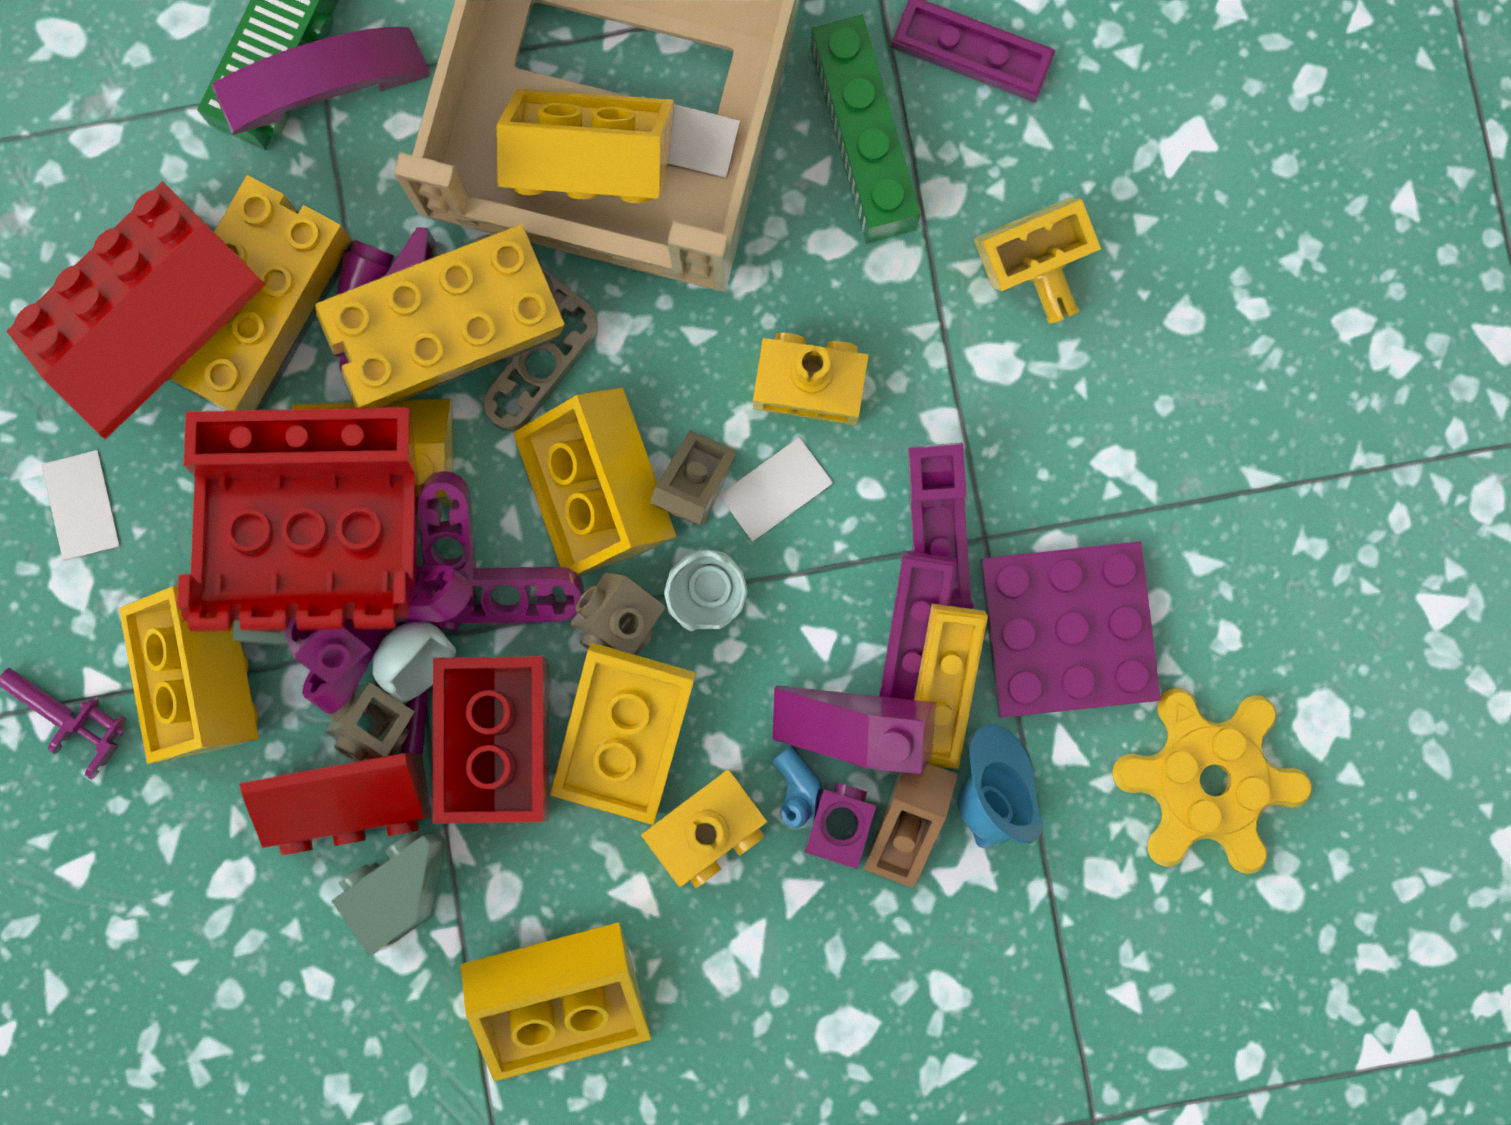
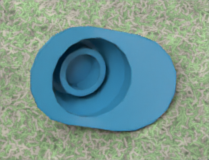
M985 724L975 731L970 741L972 774L961 787L957 799L959 812L964 822L973 832L978 847L989 848L1009 840H1014L1018 843H1032L1040 837L1043 823L1038 806L1030 758L1021 742L1009 730L998 724Z

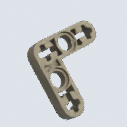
M487 234V235L478 237V238H477L475 241H473V242L479 241V240L484 239V238H486V237H489V236H491V235H490V234ZM542 267L541 270L561 317L565 314L575 317L579 312L584 313L582 321L586 330L582 334L573 330L566 337L563 343L566 348L571 349L566 356L563 355L553 342L514 356L484 397L483 407L486 416L496 427L504 431L518 430L532 419L590 346L598 333V321L594 309L588 302ZM564 326V328H563V330H562L560 336H561V335L563 334V332L565 331V328H566L565 326ZM538 351H547L556 359L554 372L549 377L543 379L535 378L527 371L529 357ZM519 373L528 386L539 391L534 397H531L525 389L517 400L521 412L516 417L513 414L507 413L503 418H500L498 414L501 409L496 401L501 395L508 399L513 397L520 386L517 382L512 381V379Z

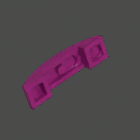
M382 27L340 34L279 52L212 83V89L232 135L282 121L285 111L374 85H378L380 91L428 78L430 72L410 27Z
M963 443L908 447L913 552L956 558L957 565L950 606L974 609V603L971 600L964 499L967 495Z

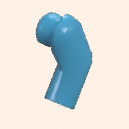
M791 745L771 762L788 782L784 804L780 809L781 819L787 826L799 828L810 824L814 819L822 786L816 774Z

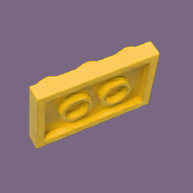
M591 642L587 651L550 796L654 825L697 672Z

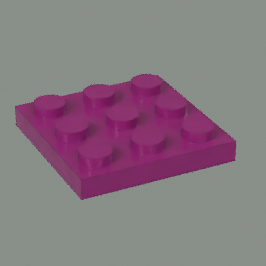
M1141 541L989 557L980 560L999 718L1161 701Z

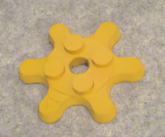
M1182 688L1169 689L1161 694V701L1157 702L1158 716L1167 730V741L1164 748L1152 756H1142L1135 753L1121 756L1113 765V781L1124 792L1149 794L1159 803L1162 812L1161 822L1147 841L1148 854L1156 864L1163 867L1175 866L1185 858L1188 849L1193 843L1200 839H1211L1223 847L1227 854L1228 862L1233 869L1244 874L1257 873L1264 867L1268 857L1266 845L1257 831V821L1260 814L1266 808L1273 805H1281L1288 808L1304 805L1311 797L1312 782L1302 770L1278 768L1270 764L1265 758L1262 749L1263 739L1274 727L1277 720L1276 708L1268 698L1261 695L1249 696L1239 703L1236 712L1230 719L1225 722L1215 723L1208 721L1201 715L1196 699L1190 692ZM1210 765L1220 767L1228 775L1226 788L1219 796H1210L1201 788L1200 775Z

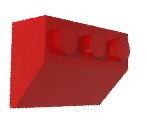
M543 656L433 658V823L550 821L549 660Z
M402 753L239 783L242 798L262 848L279 846L280 856L313 850L312 839L332 836L334 846L366 841L365 830L386 826L387 837L420 831L418 820L432 818L422 754Z

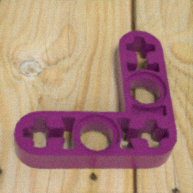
M447 471L436 472L425 480L418 500L423 565L452 566L472 584V594L465 608L454 618L443 622H452L454 624L561 622L576 616L578 613L575 610L577 602L584 593L583 581L576 572L564 567L476 568L471 497L468 484L459 475ZM437 490H446L448 498L453 499L449 520L440 522L442 507L440 500L435 498ZM450 537L462 545L464 552L457 558H443L435 551L433 544L440 538ZM499 585H510L518 590L521 599L513 605H501L494 600L491 591ZM535 585L537 586L535 593L537 601L536 604H530V586ZM477 586L483 587L480 605L476 604L477 594H475V589ZM553 587H563L564 594L567 595L565 602H556V597L552 594Z
M449 565L416 566V588L409 618H397L396 622L448 621L457 616L469 602L472 594V584ZM388 628L364 629L371 650L332 686L310 670L303 684L302 694L304 698L327 714L341 709L355 692Z

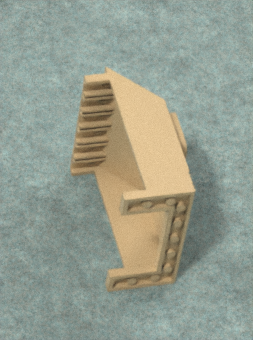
M455 0L413 154L399 153L394 175L420 216L492 234H497L522 224L531 244L726 292L791 46L800 0ZM534 3H541L732 51L733 57L717 113L720 116L740 120L727 177L724 178L668 164L666 181L660 198H652L644 203H629L621 200L620 196L599 194L591 199H575L569 197L566 192L545 191L538 195H521L514 192L513 188L498 187L496 124L516 89L627 96L516 68L515 65L532 5Z

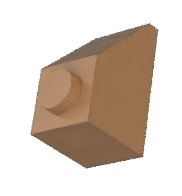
M927 763L922 774L899 773L863 870L914 889L946 820L958 776L957 773Z

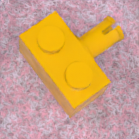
M1067 198L973 238L993 288L1004 291L1025 281H1033L1046 313L1048 324L1064 320L1063 315L1067 314L1068 317H1071L1080 312L1064 275L1063 268L1072 261L1101 250L1082 199Z
M775 333L774 339L763 338L753 395V409L857 425L869 354L858 353L857 345L842 341H828L826 347L806 345L805 337L790 333Z
M727 769L642 833L641 836L679 888L688 881L695 888H698L722 870L716 862L717 859L732 848L740 856L762 840L765 835L759 828L767 820L731 771Z

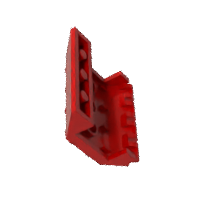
M162 181L154 190L147 191L141 195L135 202L133 210L114 228L107 229L100 234L93 248L74 266L64 269L57 276L54 285L35 304H30L23 308L16 316L14 324L6 332L38 374L106 440L266 284Z
M409 407L186 411L183 465L195 477L190 574H178L177 608L181 611L183 622H188L190 632L230 631L233 621H239L241 631L287 630L290 620H296L298 630L344 629L346 619H353L355 629L395 628L397 618H409L416 588L418 474Z

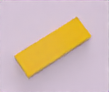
M939 604L931 605L914 700L936 702L933 753L928 763L938 767L959 769L988 618L983 610Z

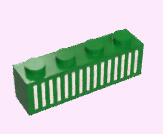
M250 0L197 108V111L210 126L232 135L213 92L212 83L247 65L279 52L328 38L333 25L331 15L338 0ZM285 111L282 121L232 136L266 150L271 139L278 138L284 130L288 119V111Z
M863 14L813 27L810 49L866 244L916 231L920 211Z

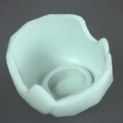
M697 550L686 554L671 568L664 588L669 614L689 631L699 629L719 630L725 627L743 610L748 593L742 567L726 553L716 550Z
M411 621L397 626L383 637L373 655L374 679L390 696L401 703H406L418 697L433 685V658H454L456 649L443 632L429 622Z

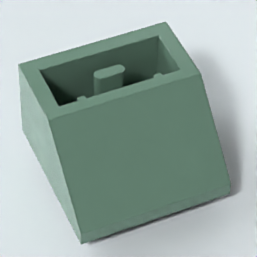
M420 830L415 834L413 832L408 833L385 850L390 858L381 866L377 862L370 866L366 864L339 883L344 892L331 900V902L369 956L389 948L432 917L446 842L440 832L424 835Z

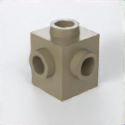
M605 572L598 584L588 588L578 600L575 609L578 613L570 625L584 635L580 643L587 650L592 642L636 655L650 642L653 636L652 627L665 609V606L627 576Z
M368 682L358 685L349 701L341 709L327 714L333 720L325 733L337 740L334 745L337 751L355 762L391 756L398 751L409 732L406 725L415 711L390 696L377 682L373 684ZM361 715L365 716L369 722L367 732L356 725Z

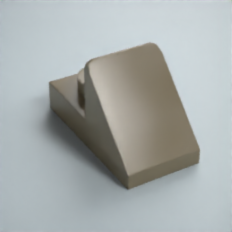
M689 430L656 485L650 503L669 511L677 517L685 518L699 525L705 524L738 451Z

